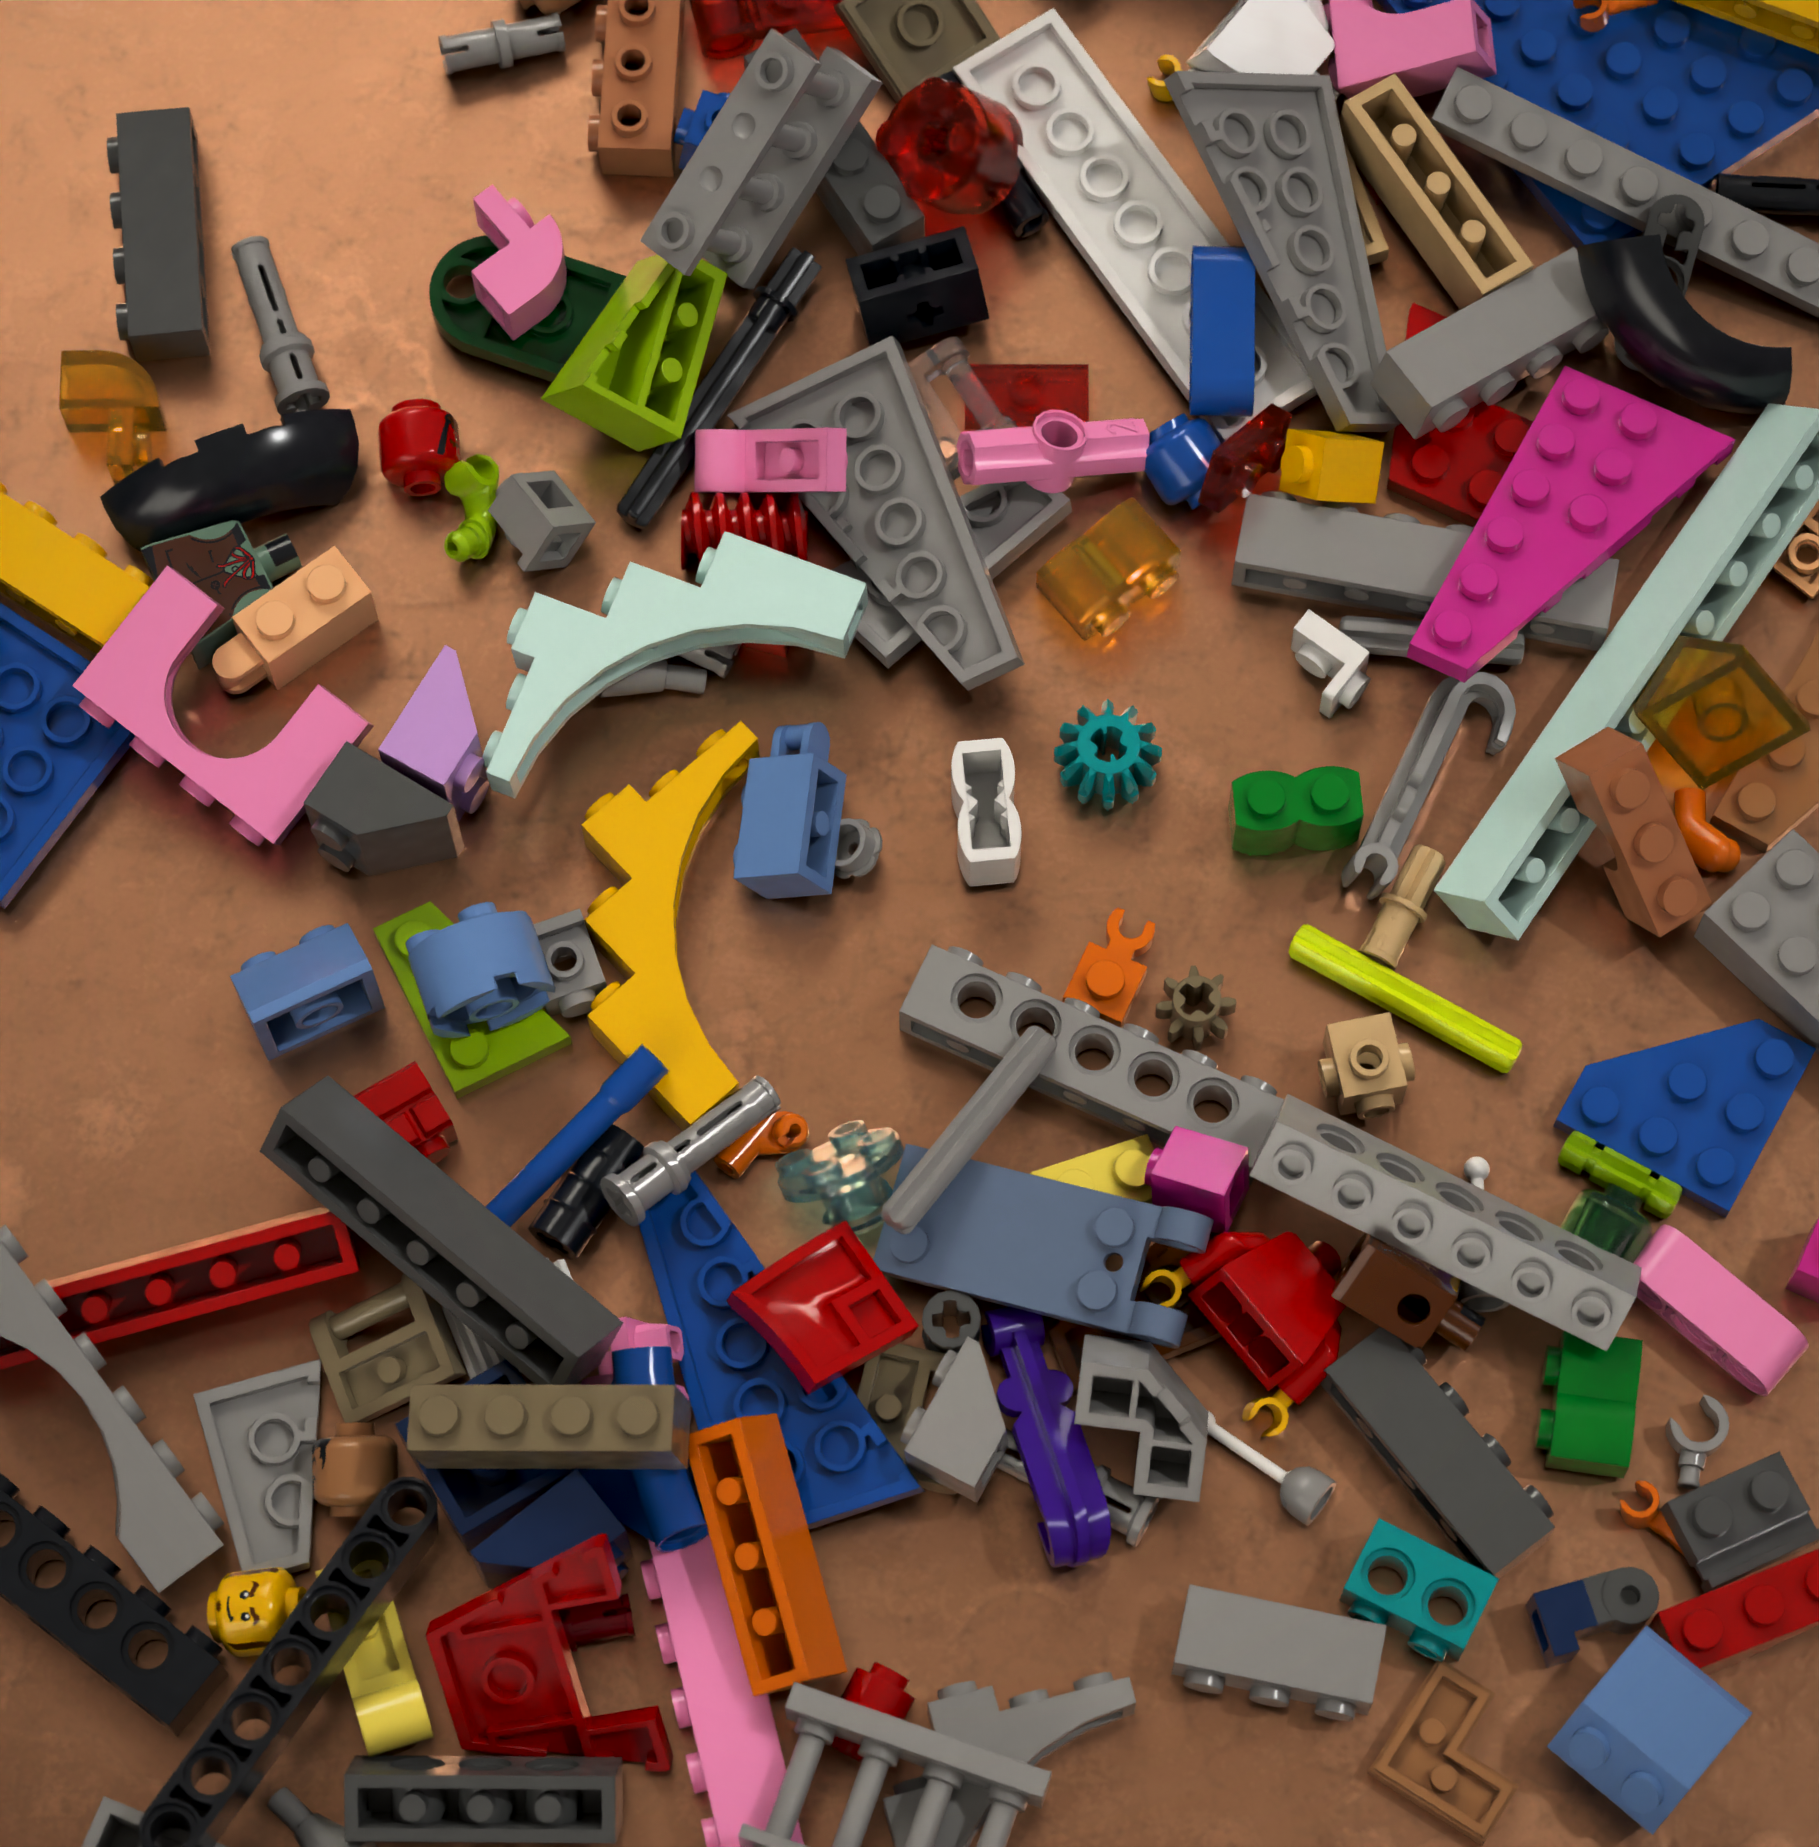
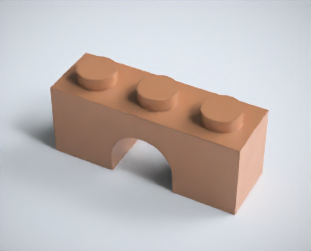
M1608 726L1555 758L1578 811L1589 817L1600 828L1615 854V858L1605 863L1603 868L1628 920L1656 936L1662 937L1713 905L1641 742Z

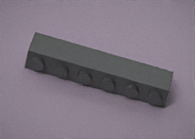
M329 1075L280 1108L260 1152L534 1384L575 1385L601 1364L623 1322Z

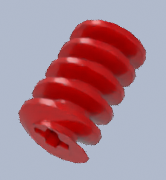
M698 492L690 493L685 509L682 510L681 518L682 570H686L692 553H696L700 564L703 554L708 547L717 549L724 531L789 555L796 554L797 558L808 561V511H804L798 493H790L784 511L778 509L773 493H765L759 510H754L748 493H740L734 510H729L723 492L715 493L709 510H704Z

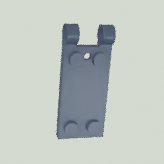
M906 1143L892 1194L929 1149ZM969 1159L910 1233L906 1235L898 1233L885 1222L883 1223L873 1260L883 1275L945 1291H960L973 1298L1151 1342V1344L1178 1349L1188 1315L1166 1306L1135 1301L1150 1242L1167 1245L1183 1251L1204 1254L1214 1220L1202 1214L1181 1208L1161 1207ZM1119 1255L1122 1257L1123 1265L1118 1271L1111 1272L1106 1269L1105 1263L1109 1256Z

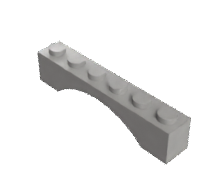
M4 1225L0 1228V1336L29 1349L56 1369L82 1398L100 1429L112 1464L117 1499L115 1535L152 1586L160 1593L224 1545L214 1532L224 1522L201 1492L192 1499L185 1493L175 1479L185 1471L181 1463L163 1439L151 1446L136 1424L146 1418L145 1414L123 1385L113 1393L97 1372L107 1364L84 1332L74 1339L70 1336L58 1319L59 1316L68 1311L45 1278L36 1285L32 1284L18 1265L29 1256L8 1227Z

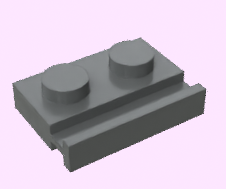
M1780 1451L1674 1498L1660 1508L1691 1568L1695 1567L1702 1580L1701 1588L1704 1594L1732 1583L1819 1542V1528H1816L1808 1513L1811 1509Z

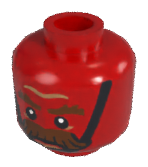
M411 399L397 403L392 407L391 413L380 421L378 428L380 470L386 480L394 485L404 487V492L413 496H427L439 492L441 484L445 483V473L453 467L454 463L461 461L458 424L455 418L449 412L441 409V406L435 401Z

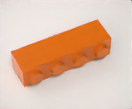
M777 1413L738 1417L690 1433L688 1458L753 1697L792 1689L794 1682L806 1685L848 1672Z

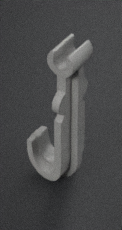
M1476 672L1465 683L1453 677H1448L1442 680L1429 697L1358 851L1342 870L1341 879L1344 887H1348L1361 873L1362 869L1366 868L1374 875V884L1367 894V898L1372 900L1379 896L1395 878L1399 867L1397 860L1469 704L1473 702L1479 703L1491 715L1492 729L1485 752L1495 756L1496 753H1499L1506 746L1512 733L1516 709L1514 697L1510 689L1500 678L1487 672Z

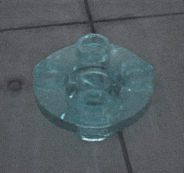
M854 1120L831 1130L828 1134L829 1142L811 1151L809 1149H801L781 1157L775 1163L779 1175L778 1185L785 1200L793 1203H808L822 1200L826 1209L822 1217V1223L835 1226L846 1220L857 1236L868 1233L884 1223L881 1218L882 1208L891 1197L893 1190L889 1183L880 1175L888 1171L900 1160L904 1153V1147L899 1134L892 1128L868 1130L863 1120Z

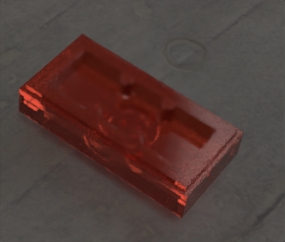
M965 364V430L1033 426L1039 414L1052 409L1064 410L1074 414L1083 422H1089L1088 364Z

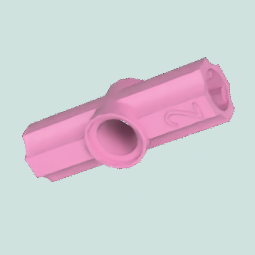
M1052 409L1039 414L1033 426L961 432L956 446L958 452V471L964 485L1025 481L1034 489L1044 493H1059L1071 487L1075 477L1145 471L1146 450L1149 447L1150 433L1143 418L1083 422L1072 413Z

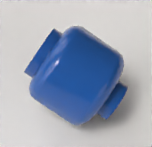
M1183 413L1150 432L1144 472L1165 504L1176 505L1187 500L1191 509L1194 510L1224 492L1219 480L1229 472L1231 460L1212 427L1205 419L1195 418L1189 421L1186 414Z

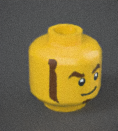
M282 1567L228 1573L219 1583L218 1590L212 1591L208 1598L207 1619L210 1633L215 1642L223 1643L225 1648L235 1657L261 1655L307 1590L305 1587H297L292 1575Z

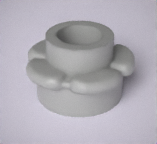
M841 819L834 871L836 876L847 879L851 875L862 877L874 868L883 844L882 836L877 828H870L869 823L864 819Z

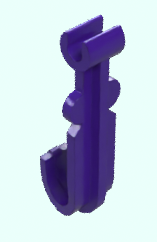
M1012 1307L985 1311L988 1324L980 1326L984 1346L989 1356H1000L1007 1379L999 1384L996 1399L1002 1413L1010 1417H1018L1013 1425L1012 1433L1034 1499L1044 1519V1522L1037 1523V1530L1046 1556L1053 1568L1065 1565L1077 1567L1085 1565L1090 1560L1100 1559L1107 1553L1110 1545V1513L1081 1425L1074 1424L1075 1411L1065 1407L1070 1402L1073 1393V1383L1065 1373L1058 1370H1048L1041 1350L1045 1342L1042 1315Z

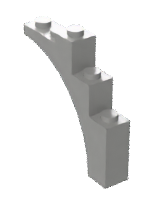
M1103 1672L1075 1681L1073 1683L1075 1691L1049 1698L1047 1690L1040 1689L1017 1695L1008 1700L1010 1709L999 1711L993 1686L977 1689L975 1681H966L938 1690L939 1700L927 1703V1714L933 1731L1035 1766L1042 1759L1085 1732L1133 1715L1136 1699L1129 1677L1113 1680L1111 1672ZM923 1776L894 1785L895 1795L883 1798L884 1812L894 1847H904L927 1783V1779ZM963 1781L960 1790L953 1789L933 1847L970 1846L972 1839L986 1821L992 1803L986 1799L989 1790Z

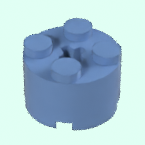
M493 902L475 904L465 908L458 914V923L442 930L432 929L420 932L406 941L409 953L408 960L433 1033L439 1037L461 1038L470 1036L467 1025L481 1021H487L490 1031L512 1025L545 1007L550 1001L547 991L555 993V986L532 919L525 911L497 912Z

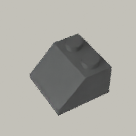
M347 741L304 801L311 824L310 830L315 836L317 845L320 846L317 850L318 853L330 864L345 872H349L352 866L368 876H374L457 858L464 849L453 804Z

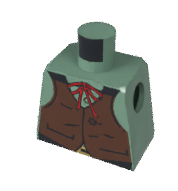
M235 520L158 541L140 548L153 581L158 578L168 565L225 608L190 652L198 669L211 664L215 651L238 635L232 619L235 614L273 589L272 581L302 568L298 554L287 534L281 535L253 549L241 523Z

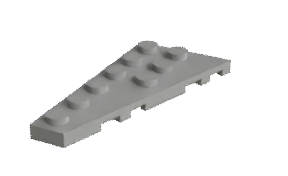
M1175 71L1163 81L1336 432H1388L1400 425L1399 419L1370 385L1386 353V347L1330 75Z
M893 335L727 414L740 430L847 428L846 452L848 465L846 469V492H799L798 495L801 501L968 691L1025 665L902 347Z

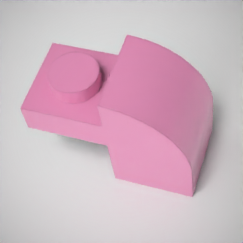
M492 184L474 197L473 202L478 226L499 251L471 270L476 298L514 341L547 317L559 303L566 285V262L561 233L552 216L549 214L534 225L531 216L516 198L512 197L506 201Z

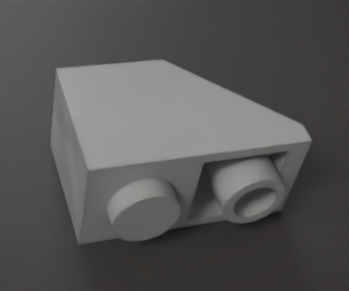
M967 1336L958 1353L950 1349L941 1360L932 1381V1385L938 1387L935 1396L927 1410L919 1406L914 1410L903 1430L900 1441L907 1445L904 1454L909 1468L978 1502L1008 1447V1439L980 1343Z

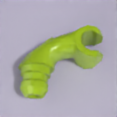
M476 454L468 457L466 461L454 463L453 467L444 476L445 488L451 495L457 496L462 500L465 520L459 524V528L456 531H452L446 536L444 543L446 554L458 562H464L469 558L482 559L485 557L494 542L497 521L488 510L496 499V491L499 485V466L490 456Z

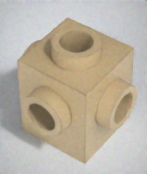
M1387 1012L1327 1024L1323 1039L1326 1058L1318 1060L1319 1078L1325 1098L1335 1096L1340 1116L1357 1113L1359 1119H1373L1392 1113L1396 1109L1395 1105L1403 1103L1408 1086L1407 1082L1415 1080V1069L1408 1043L1398 1044L1391 1013Z

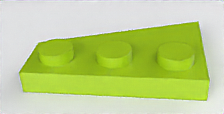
M429 901L373 928V931L456 1098L459 1099L571 1045V1036L543 1009L519 1022L490 1031L487 1021L468 1024L470 1036L444 1038L433 1033L408 960L409 953L406 947V941L415 934L432 929L442 930L454 924Z

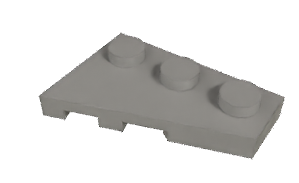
M320 1359L193 1394L241 1571L282 1567L289 1573H294L310 1568L314 1507L312 1449L318 1439L322 1370Z

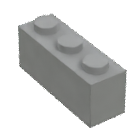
M1189 1584L1171 1674L1184 1677L1183 1685L1193 1690L1219 1694L1223 1692L1225 1685L1249 1690V1699L1260 1704L1288 1707L1289 1700L1292 1699L1316 1704L1315 1713L1320 1716L1341 1721H1353L1355 1713L1368 1715L1372 1706L1387 1625Z

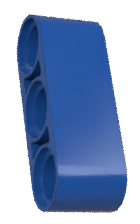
M1193 246L1190 298L1189 413L1190 415L1252 417L1255 379V265L1246 247Z

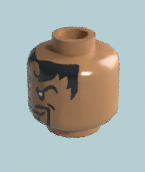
M375 1422L335 1423V1436L323 1437L313 1445V1497L319 1504L329 1506V1516H363L381 1490L389 1482L398 1479L397 1443L388 1436L375 1435Z

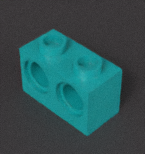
M1378 1518L1343 1588L1339 1601L1350 1606L1347 1613L1351 1618L1387 1625L1409 1636L1407 1644L1416 1652L1435 1661L1443 1662L1446 1656L1459 1661L1499 1578ZM1379 1566L1393 1568L1400 1574L1403 1580V1589L1393 1595L1378 1593L1370 1585L1368 1573ZM1440 1596L1454 1599L1463 1611V1620L1451 1626L1436 1622L1429 1613L1428 1602Z

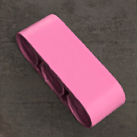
M1661 1225L1630 1261L1642 1267L1637 1298L1738 1382L1758 1395L1768 1396L1809 1348L1807 1339L1795 1325L1691 1239L1669 1225Z

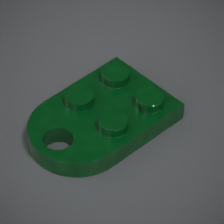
M487 235L468 239L453 247L437 264L429 286L432 314L441 334L449 343L463 352L551 382L556 378L627 277L565 256L567 279L565 290L559 303L547 317L513 341L476 298L475 293L467 298H456L446 291L448 283L453 278L461 275L472 276L471 270L494 255L499 249Z

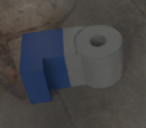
M1623 1567L1533 1593L1525 1607L1546 1668L1572 1661L1580 1650L1577 1641L1579 1639L1605 1631L1624 1635L1640 1630L1656 1611L1660 1597L1658 1586L1648 1573L1635 1567Z

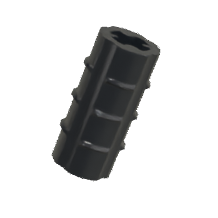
M612 1124L561 1176V1180L549 1198L543 1200V1207L528 1228L530 1233L561 1256L571 1260L577 1259L591 1237L598 1234L597 1228L612 1208L602 1192L601 1179L609 1173L620 1174L643 1157L644 1146L626 1131Z

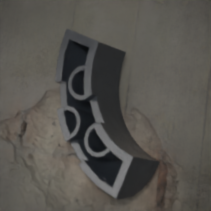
M1660 234L1609 240L1576 247L1587 295L1601 323L1605 322L1615 339L1627 352L1624 356L1645 376L1660 387H1667L1685 398L1698 402L1697 405L1722 412L1748 415L1761 414L1769 403L1785 405L1790 392L1792 378V347H1767L1747 343L1727 335L1703 319L1691 307L1675 284L1665 260Z
M322 409L286 413L281 415L282 426H272L247 434L244 425L239 424L194 440L198 452L176 459L165 467L163 461L160 458H156L116 483L100 496L104 509L115 529L132 547L141 552L140 548L148 544L231 520L239 521L242 524L262 516L295 508L338 505L350 490L358 468L359 440L351 410Z

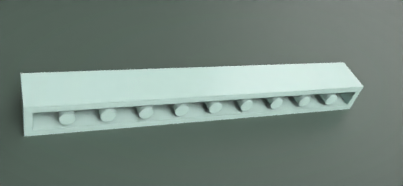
M1772 403L1766 406L1434 888V892L1466 928L1514 940L1520 939L1597 826L1589 817L1578 811L1555 758L1608 726L1641 742L1647 752L1819 500V409Z

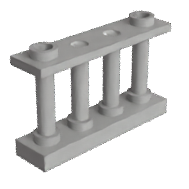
M770 29L640 241L686 276H691L703 257L715 267L726 272L727 276L741 287L753 290L883 82L838 49L827 46L817 61L777 30Z
M794 1682L785 1705V1712L788 1720L797 1722L794 1731L799 1734L795 1749L765 1831L742 1824L738 1838L741 1847H808L791 1841V1837L824 1745H832L835 1736L859 1744L858 1754L863 1757L832 1847H861L888 1768L896 1767L899 1759L925 1767L922 1776L927 1779L904 1847H933L953 1789L960 1790L963 1781L989 1790L986 1799L992 1802L976 1847H1005L1017 1812H1025L1027 1804L1042 1809L1051 1782L1052 1772Z

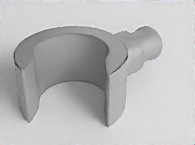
M1703 1395L1699 1404L1714 1424L1715 1434L1712 1439L1705 1442L1690 1440L1671 1417L1666 1424L1667 1439L1672 1448L1680 1454L1678 1467L1681 1468L1677 1484L1682 1488H1699L1700 1472L1704 1471L1706 1457L1719 1449L1729 1430V1418L1725 1408L1719 1401L1708 1395Z

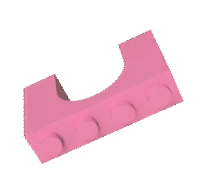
M1329 0V3L1323 6L1329 25L1328 33L1335 43V57L1329 60L1331 82L1334 89L1340 94L1343 93L1348 99L1396 73L1412 97L1446 89L1457 66L1482 79L1497 75L1491 20L1474 0H1452L1402 14H1390L1375 10L1372 0Z
M167 565L72 685L85 696L79 706L108 729L115 720L135 735L129 746L159 768L167 760L185 774L179 785L201 803L210 807L214 800L217 799L235 814L229 824L252 843L259 847L266 838L271 843L280 845L306 813L304 801L347 741L358 747L373 728V725L324 686L318 684L276 738L263 749L244 757L226 759L211 756L197 748L184 735L176 720L172 703L173 685L183 661L225 608L178 571Z

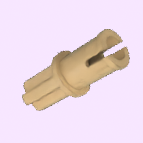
M1420 844L1412 848L1390 893H1382L1379 901L1383 906L1358 952L1392 970L1396 969L1398 961L1417 923H1424L1427 918V913L1423 909L1445 868V860L1441 853Z

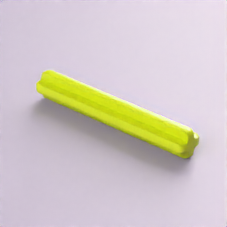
M1303 924L1290 943L1288 954L1291 958L1501 1073H1508L1521 1053L1523 1044L1518 1038L1309 924Z

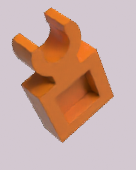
M1118 907L1111 913L1107 921V948H1103L1090 941L1088 942L1063 995V1002L1066 998L1084 1001L1100 1012V1019L1122 1028L1147 975V966L1133 961V959L1145 954L1152 946L1155 923L1148 920L1140 936L1126 938L1119 931L1124 920L1125 910Z

